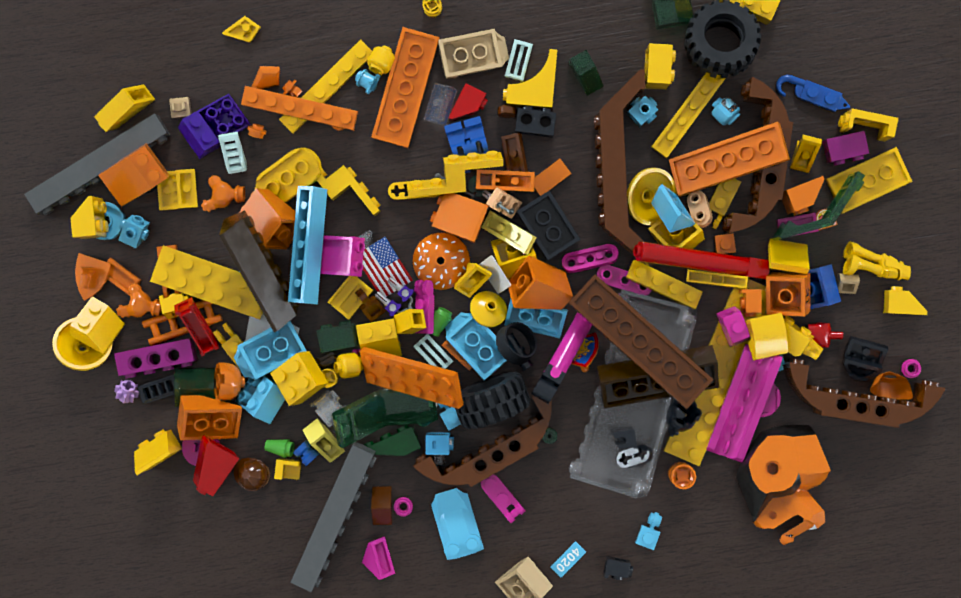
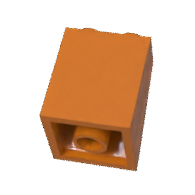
M256 188L240 212L245 210L247 215L253 218L254 228L257 233H261L266 249L287 250L293 242L296 211L270 190Z
M455 193L440 194L437 204L440 206L437 212H433L430 222L433 223L432 227L475 243L489 205Z
M531 256L524 260L509 279L511 286L508 289L514 308L562 310L573 297L565 271Z

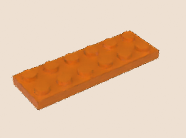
M402 27L394 55L395 60L390 69L371 138L409 149L440 37Z
M775 122L669 159L678 196L681 197L788 161L790 157L779 122Z
M363 347L360 350L366 383L456 409H460L464 405L458 372Z

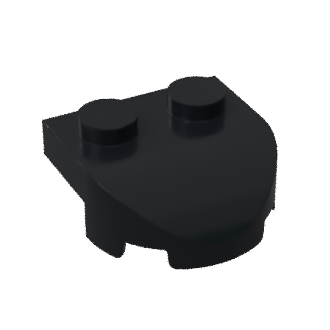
M850 336L843 354L845 370L851 378L857 381H868V379L874 376L877 377L883 370L882 364L888 352V346Z

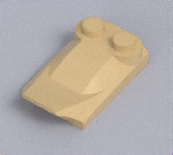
M495 29L438 40L446 79L500 68L509 60L505 37L499 35Z

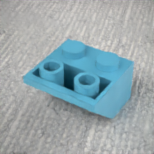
M264 375L258 379L248 378L245 387L240 391L235 401L253 417L271 424L285 398L274 379Z

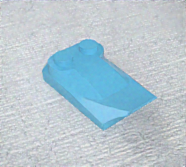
M461 312L445 327L447 341L484 381L507 361L497 348L496 335L488 327L477 323L471 313Z
M289 321L277 332L269 328L237 345V351L233 358L244 377L258 379L277 369L296 353L305 352L306 349L291 321Z
M454 488L435 494L431 507L447 560L457 559L483 550L484 546L468 493Z

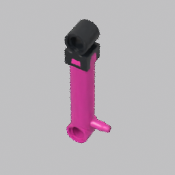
M578 312L531 393L549 404L556 393L569 366L593 326Z

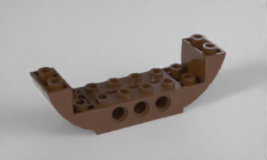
M752 77L745 85H742L741 96H743V102L765 105L761 111V118L764 119L763 126L775 122L780 123L789 154L793 122L789 121L787 111L777 94L765 83ZM788 161L753 172L755 183L751 184L750 194L753 195L752 202L748 204V213L750 215L728 214L722 223V229H725L724 234L738 232L755 225L766 217L778 201L783 199ZM766 176L770 179V184L766 182Z
M789 358L788 362L784 361L785 365H783L784 374L790 387L805 404L813 408V413L899 428L900 424L923 416L932 409L945 391V388L939 387L937 382L922 380L921 384L915 383L912 402L899 400V403H897L896 399L880 397V400H877L878 396L862 393L858 397V393L844 390L839 394V390L823 387L821 391L818 386L807 385L809 365H804L803 360Z
M532 395V399L542 414L541 417L538 415L528 420L529 425L527 424L524 427L518 425L511 430L512 433L505 436L503 434L497 437L494 444L490 446L488 443L478 449V453L475 455L470 453L461 458V463L448 465L445 467L444 472L434 455H426V452L417 457L414 468L436 482L449 485L469 484L472 487L539 449L537 444L544 436L550 422L552 399L547 404ZM511 441H518L520 446L517 449H512L509 446ZM496 450L502 451L503 456L501 458H495L493 456V452ZM483 460L486 462V466L480 468L476 465V462Z

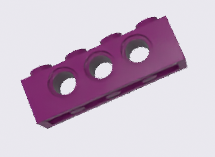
M193 338L114 353L118 376L125 375V379L137 377V372L143 371L144 375L155 373L157 368L167 371L174 369V365L181 364L182 368L192 366L193 361H198ZM173 350L179 352L178 360L172 359L171 353ZM154 354L160 356L159 364L153 362ZM137 357L142 361L139 368L134 365V360Z

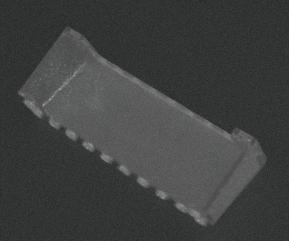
M623 289L621 293H618L620 297L680 350L689 349L698 314L696 310L688 306ZM610 342V350L606 351L604 357L606 364L630 360ZM599 386L594 393V398H596L595 404L591 406L589 411L590 422L584 429L586 437L584 443L582 442L579 448L580 458L576 459L575 462L572 461L569 467L570 478L634 498L645 497L648 495L668 425L666 422V412L674 398L671 396L604 409ZM627 426L633 427L637 446L646 445L652 448L653 458L651 461L633 468L620 467L617 463V455L629 448H618L614 442L619 441V438H614L611 435L610 429ZM643 451V453L638 454L637 456L644 457V455L647 454V452ZM626 456L623 462L627 463L628 460L633 458Z

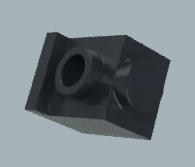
M606 556L603 576L608 579L609 575H612L611 578L616 580L631 578L633 566H630L629 560Z

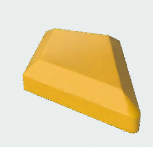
M244 16L223 31L222 34L250 43L261 27Z

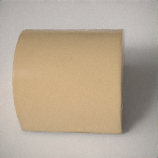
M838 273L836 283L839 293L856 294L860 283L859 275L853 274L848 276Z

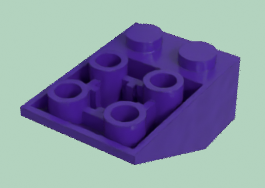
M227 94L183 118L178 129L198 158L201 159L221 147L219 135L238 132L239 134L251 124L230 94Z

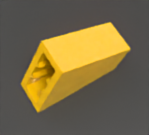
M144 84L123 88L94 117L105 132L116 130L151 104L155 98Z

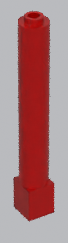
M641 241L633 249V255L636 260L641 262L746 276L755 279H766L770 271L769 260Z

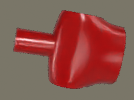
M817 322L807 324V329L814 336L813 340L821 347H829L831 339L843 340V332L831 331L830 323Z

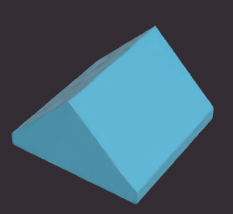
M663 184L660 185L651 204L668 231L671 233L695 225V222L677 194Z

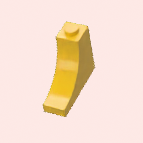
M549 50L548 59L536 76L523 83L508 84V88L503 90V101H506V105L552 109L557 50Z

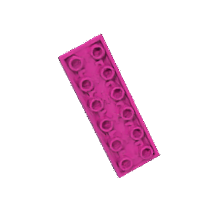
M745 344L706 448L707 451L741 463L743 462L780 368L782 356L777 355L753 361L749 345Z

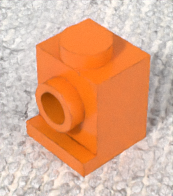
M761 289L739 290V294H743V297H740L739 304L740 309H743L744 317H756V313H762Z

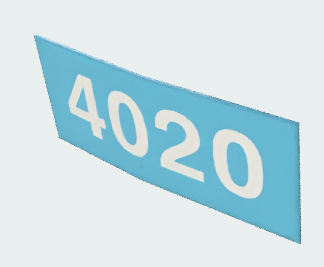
M575 541L551 568L562 577L586 551Z

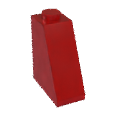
M203 435L201 438L193 482L198 492L203 495L207 493L214 496L238 462L239 457L234 451L206 435Z

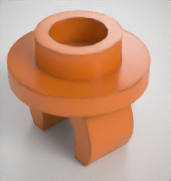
M289 80L282 88L284 95L288 92L293 97H298L302 90L294 85L297 82L296 80L293 82Z

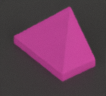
M385 537L369 542L362 563L379 580L395 574Z

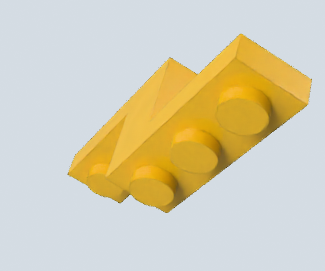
M488 151L486 154L449 155L443 158L445 179L433 178L430 181L414 180L411 183H407L408 198L466 192L465 170L503 166L502 154L497 151Z
M343 165L327 179L325 178L326 172L323 168L321 169L317 182L322 188L327 189V194L333 201L352 187L374 216L381 212L378 208L381 205L375 197L370 198L367 192L369 190L363 182L358 183L355 177L357 175L351 167L346 168Z

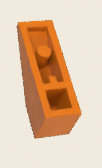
M477 169L475 190L494 191L497 187L503 191L534 192L535 172Z

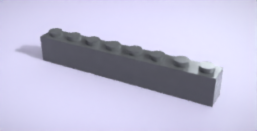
M154 113L24 195L36 214L46 216L52 213L57 205L60 204L62 206L68 203L70 197L75 194L78 196L87 190L86 187L91 184L93 186L99 184L102 181L98 176L100 173L145 143L150 148L156 144L161 145L168 140L167 137L171 134L159 115Z
M356 441L353 443L290 583L309 592H312L314 587H319L323 578L320 574L322 570L326 571L330 560L327 558L330 553L334 554L338 545L335 542L337 536H342L346 527L343 523L345 519L349 520L354 510L351 508L353 501L357 503L361 492L358 491L360 485H365L369 477L366 472L369 467L373 468L377 459L374 457L375 450Z

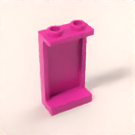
M323 236L320 274L362 277L365 238Z

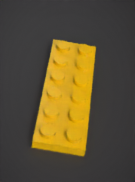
M163 245L150 282L261 320L263 312L240 272Z

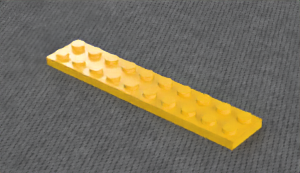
M750 279L748 281V289H761L762 313H756V317H744L743 309H740L739 304L740 297H743V294H739L741 288L732 289L724 307V310L733 306L739 309L745 323L749 319L761 317L766 312V286ZM718 321L709 345H713L718 361L719 388L704 390L698 396L695 402L697 408L702 411L701 418L690 430L679 432L677 436H669L663 451L700 466L745 344H748L751 338L729 347Z

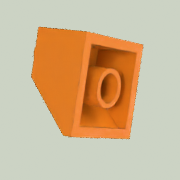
M823 176L783 192L782 202L787 214L793 213L796 216L809 211L808 207L814 205L824 182Z

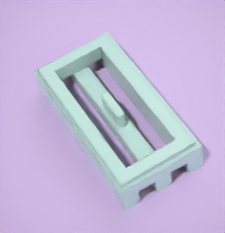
M514 39L505 73L506 78L524 81L533 44ZM518 44L521 45L518 54L514 73L511 74L510 70L513 63L516 47ZM526 46L528 47V50L525 57L521 76H518L517 74L521 58L523 55L524 47Z
M426 334L413 346L430 365L437 366L419 347L421 344L442 365L441 368L446 369L453 362L429 334ZM428 339L448 362L444 363L428 346L425 340Z

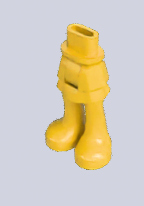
M851 241L847 243L844 249L843 256L847 259L843 266V274L849 276L853 275L857 270H865L877 275V277L896 280L910 279L911 267L904 265L902 261L898 262L892 256H888L885 253L882 255L876 254Z

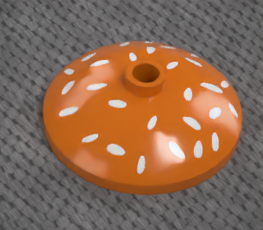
M434 233L425 237L417 245L413 254V268L419 280H423V282L431 280L433 288L437 290L453 288L455 283L466 273L467 264L470 263L469 253L464 243L456 236L448 233ZM439 257L444 258V263L441 265L437 263Z

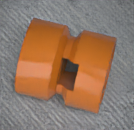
M675 462L668 470L669 480L679 489H688L696 481L694 469L685 462Z

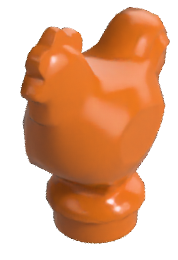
M213 175L208 179L209 186L212 188V197L209 200H203L201 207H203L204 211L210 213L211 210L228 207L232 200H235L237 203L245 202V187L237 185L233 189L228 183L221 181L219 176Z
M136 283L131 284L128 288L130 295L129 304L125 306L119 305L116 308L117 315L122 318L125 316L138 318L147 312H151L152 316H160L162 311L160 301L158 299L151 301L149 295L142 291V287Z

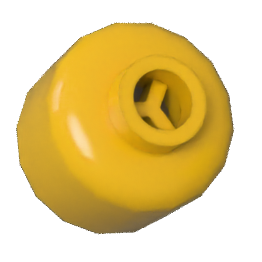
M387 46L375 47L367 60L369 70L374 74H387L395 60L392 49Z
M354 352L339 355L336 362H334L335 373H338L342 379L359 376L361 371H363L361 357Z

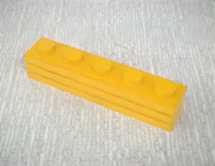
M688 270L686 282L748 289L749 277L696 270Z

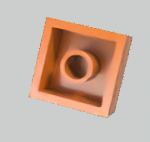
M771 272L766 276V315L782 313L784 316L805 317L810 312L809 273Z

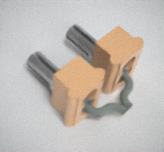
M497 187L492 194L487 190L482 192V196L488 200L486 204L511 219L522 204L516 197L507 194Z

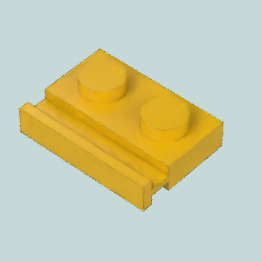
M348 276L329 299L328 303L350 320L359 309V306L363 304L355 292L361 288L369 297L374 290L358 277Z

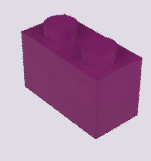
M865 131L822 141L827 164L833 163L834 166L844 164L846 159L852 158L853 162L862 160L864 155L869 154Z

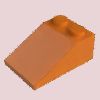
M145 143L98 176L122 207L167 179L169 173L148 144Z
M201 395L181 396L177 421L180 440H201L203 435L211 439L238 438L242 406Z

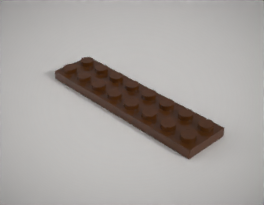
M596 274L569 301L570 306L686 410L714 380Z

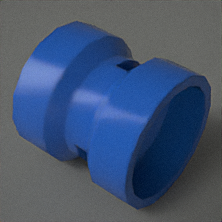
M307 440L293 452L296 457L301 458L305 467L320 454L316 449L310 447V443Z

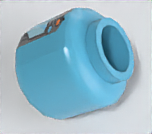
M719 97L712 104L714 107L712 116L722 125H731L740 116V107L730 97H725L723 100Z

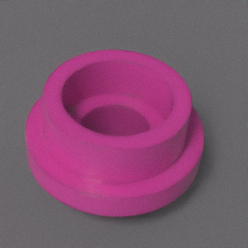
M908 359L903 362L901 371L905 377L915 378L921 372V365L917 360ZM910 365L914 368L912 372L908 371V366Z
M400 497L395 501L394 511L397 515L407 516L412 512L413 504L409 498ZM405 503L407 509L402 510L400 504Z

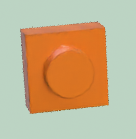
M734 233L714 236L716 253L728 254L736 252Z

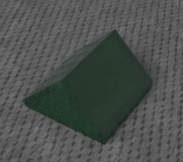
M214 368L175 369V407H179L181 396L201 395L214 399Z

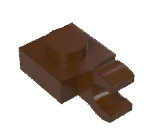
M361 288L355 292L363 302L359 308L370 322H373L386 311L374 295L369 298Z

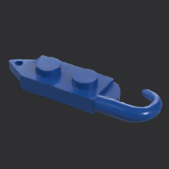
M783 75L776 82L777 92L783 97L786 96V93L782 91L781 85L784 82H790L796 85L795 95L802 101L831 112L850 108V105L842 97L843 93L814 82L803 80L793 75Z

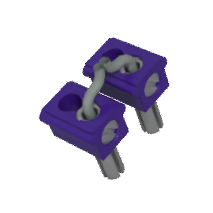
M390 277L387 282L398 291L397 294L402 298L403 302L410 299L408 307L413 309L411 307L413 303L411 296L414 294V290L406 285L399 284L393 277ZM379 291L375 294V297L386 306L385 309L390 313V316L407 310L406 308L399 311L402 308V304L387 299Z

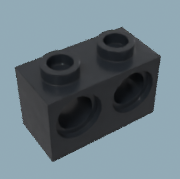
M532 106L518 108L515 133L553 138L556 113L553 112V109L541 108V111L533 110L534 107ZM525 115L530 116L532 122L528 125L521 122V118ZM548 118L551 124L548 127H543L540 124V120Z

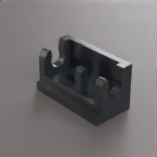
M627 426L610 429L611 435L614 438H619V441L614 442L618 448L632 447L637 449L633 427Z

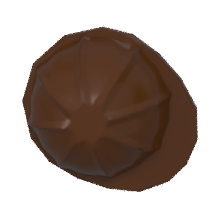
M244 458L235 465L234 477L242 488L248 491H258L267 485L270 480V471L261 460Z

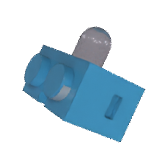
M427 432L426 455H434V461L437 466H443L446 462V455H449L450 450L454 448V437H450V432Z

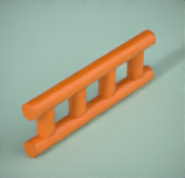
M204 300L195 302L199 309L204 307L207 315L205 320L208 325L223 321L221 314L214 315L211 307L213 303ZM161 314L160 316L142 321L143 327H150L153 338L148 339L150 346L189 333L185 326L178 327L175 317L167 319ZM168 320L171 331L161 335L157 324Z

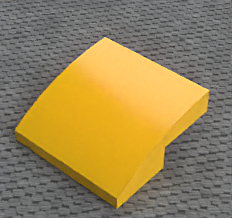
M195 169L167 171L169 173L168 178L157 185L159 211L198 207Z
M782 313L752 318L746 321L751 337L748 345L753 361L788 353L787 333Z

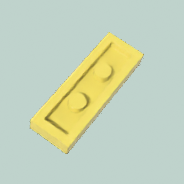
M489 211L481 227L525 254L529 253L537 238L493 211Z

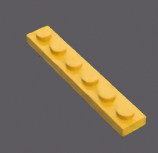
M360 40L301 98L325 103L367 62L372 50ZM286 115L279 119L293 134L307 121Z
M706 72L651 148L667 159L726 78H721V75H717L716 78L710 77L711 74Z

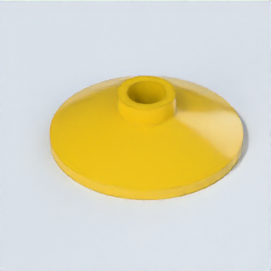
M483 291L476 294L471 300L470 312L474 320L480 325L496 327L505 320L507 306L498 294L491 291Z

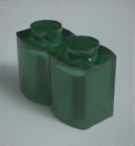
M350 320L339 322V326L332 327L331 324L320 326L321 330H316L321 353L359 346L355 323L351 324Z

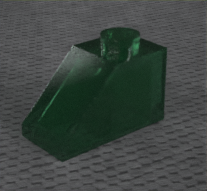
M587 50L569 59V65L587 96L604 87L597 68Z

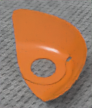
M890 371L878 375L870 388V392L878 397L904 400L913 398L908 380ZM893 375L896 378H886L884 376Z

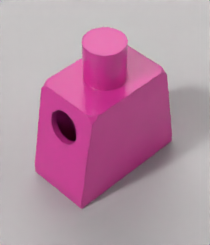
M735 306L716 313L729 347L745 342L750 338L743 315Z

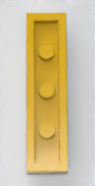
M637 260L632 261L626 276L627 279L693 310L696 309L702 295V291Z

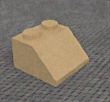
M529 557L518 562L495 582L508 598H543L553 587L547 577L543 575Z

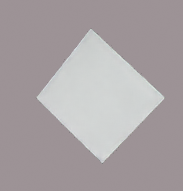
M492 255L479 264L492 273L489 281L498 294L511 286V283Z

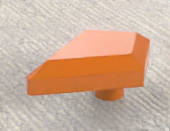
M260 66L251 87L266 89L278 86L280 67Z

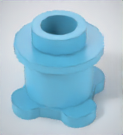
M367 69L359 71L355 77L356 85L364 87L367 94L376 89L380 79L379 74L373 76L368 73Z

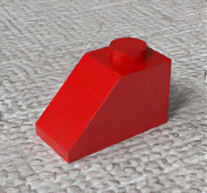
M466 83L448 117L449 120L453 122L477 114L480 109L484 110L488 102L485 99L486 93Z

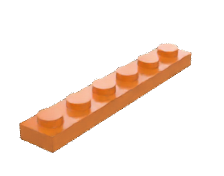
M245 86L241 102L242 106L353 131L358 111L248 86Z

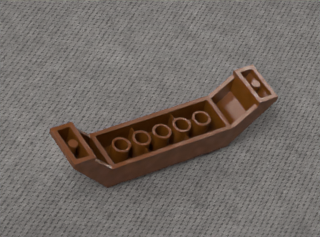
M640 69L603 106L594 118V130H598V135L595 138V149H599V155L596 157V168L600 170L596 181L597 187H600L601 191L597 195L598 206H601L602 212L598 214L599 226H602L604 232L632 255L635 245L640 241H644L628 224L623 110L636 95H641L646 89L645 69ZM641 262L647 266L654 265V263Z

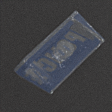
M434 83L424 120L446 126L457 90L451 86Z

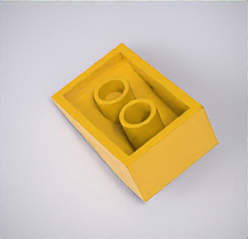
M162 429L154 434L155 439L150 442L147 439L138 445L139 449L134 451L136 475L152 469L182 450V446L172 430L165 432Z

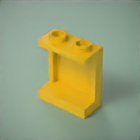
M851 109L845 112L843 116H840L838 127H840L841 133L852 129L853 124L879 129L877 140L885 142L895 137L898 118Z

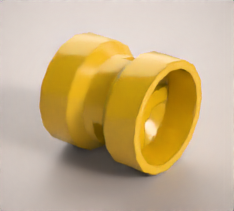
M423 0L422 6L427 16L437 17L441 14V0Z
M332 368L322 370L329 383L325 388L336 385L339 380V374L335 373Z

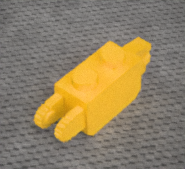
M783 316L787 333L788 352L795 357L805 354L816 360L824 349L813 340L812 332L803 326L800 328L794 324L795 321L791 317Z

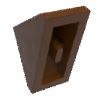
M392 486L372 487L371 512L373 525H392Z

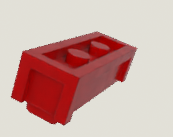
M192 297L174 305L176 316L179 315L198 346L201 356H204L205 353L213 349H219L217 338L214 336Z

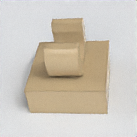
M189 97L169 99L172 119L185 118L192 114Z

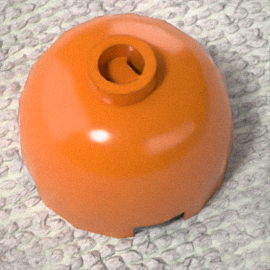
M224 362L216 364L214 379H216V388H214L215 399L226 401L236 398L241 388L245 387V377L241 376L239 368L233 364Z

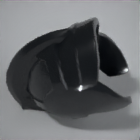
M675 399L672 401L666 412V422L671 437L677 436L679 432L690 430L699 421L702 411L697 408L695 401L687 410Z

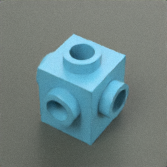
M644 96L642 99L637 97L630 104L632 108L627 112V115L640 128L645 122L649 124L657 117L655 114L658 111L657 103L651 97L647 98Z
M132 214L128 219H124L120 225V230L122 231L119 241L137 248L143 240L147 239L150 222L145 221L141 216Z

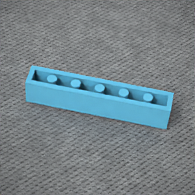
M298 186L288 302L318 304L327 189Z

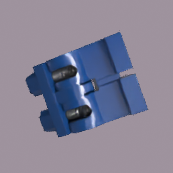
M480 116L464 120L465 128H462L461 121L444 126L452 154L466 156L468 153L486 154L489 151ZM472 169L465 170V173L472 171Z

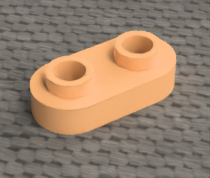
M700 190L690 193L687 197V204L693 221L700 228L709 226L713 216L707 196ZM703 214V217L698 219L699 215Z

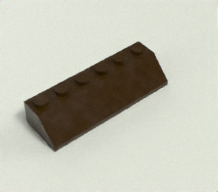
M244 210L223 220L219 236L272 330L277 332L297 315L299 303L288 302L289 284L281 277L280 267L274 264L271 251L265 248L261 233H257L254 228L253 218L248 216Z
M713 345L681 350L714 379L705 390L719 388L718 361ZM632 360L597 366L604 409L671 397Z

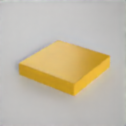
M769 238V268L808 274L810 268L807 244Z

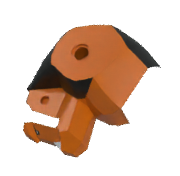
M782 425L762 431L750 446L736 474L755 526L763 529H774L796 515L804 518L803 522L784 533L781 539H779L783 545L793 542L796 536L806 530L817 529L825 523V511L807 491L820 485L831 471L814 430L810 425Z

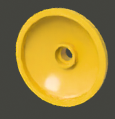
M660 168L644 169L632 179L628 187V211L633 219L641 224L653 225L660 219L651 204L660 185L663 184L677 194L675 182L672 176L665 170Z
M75 318L62 323L53 337V351L56 358L63 365L73 370L86 371L97 368L107 360L112 350V343L105 353L102 354L70 336V325ZM84 347L86 350L80 351L79 348Z

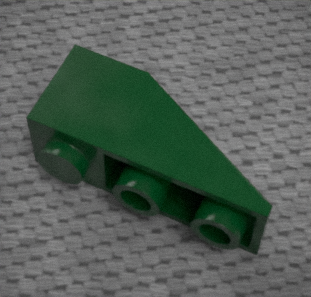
M407 424L397 429L398 432L393 435L389 432L380 436V441L376 443L369 441L363 444L375 450L374 455L405 456L422 447L413 425L408 427Z

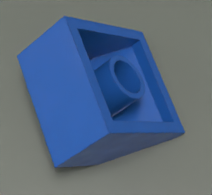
M832 264L809 269L810 309L841 302Z

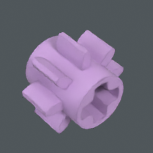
M121 380L120 385L115 386L116 399L123 403H133L134 398H138L139 395L137 390L138 384L131 380Z

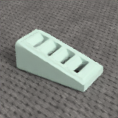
M238 132L219 135L228 174L246 171L247 161ZM235 141V143L225 144V142Z

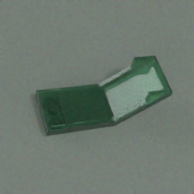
M859 171L850 174L820 220L799 226L790 220L787 224L782 222L771 239L776 241L834 225L854 192H858L863 186L864 181L862 180L865 175Z
M379 389L332 413L337 443L341 448L388 425L418 424L421 427H425L438 420L436 402L391 389Z

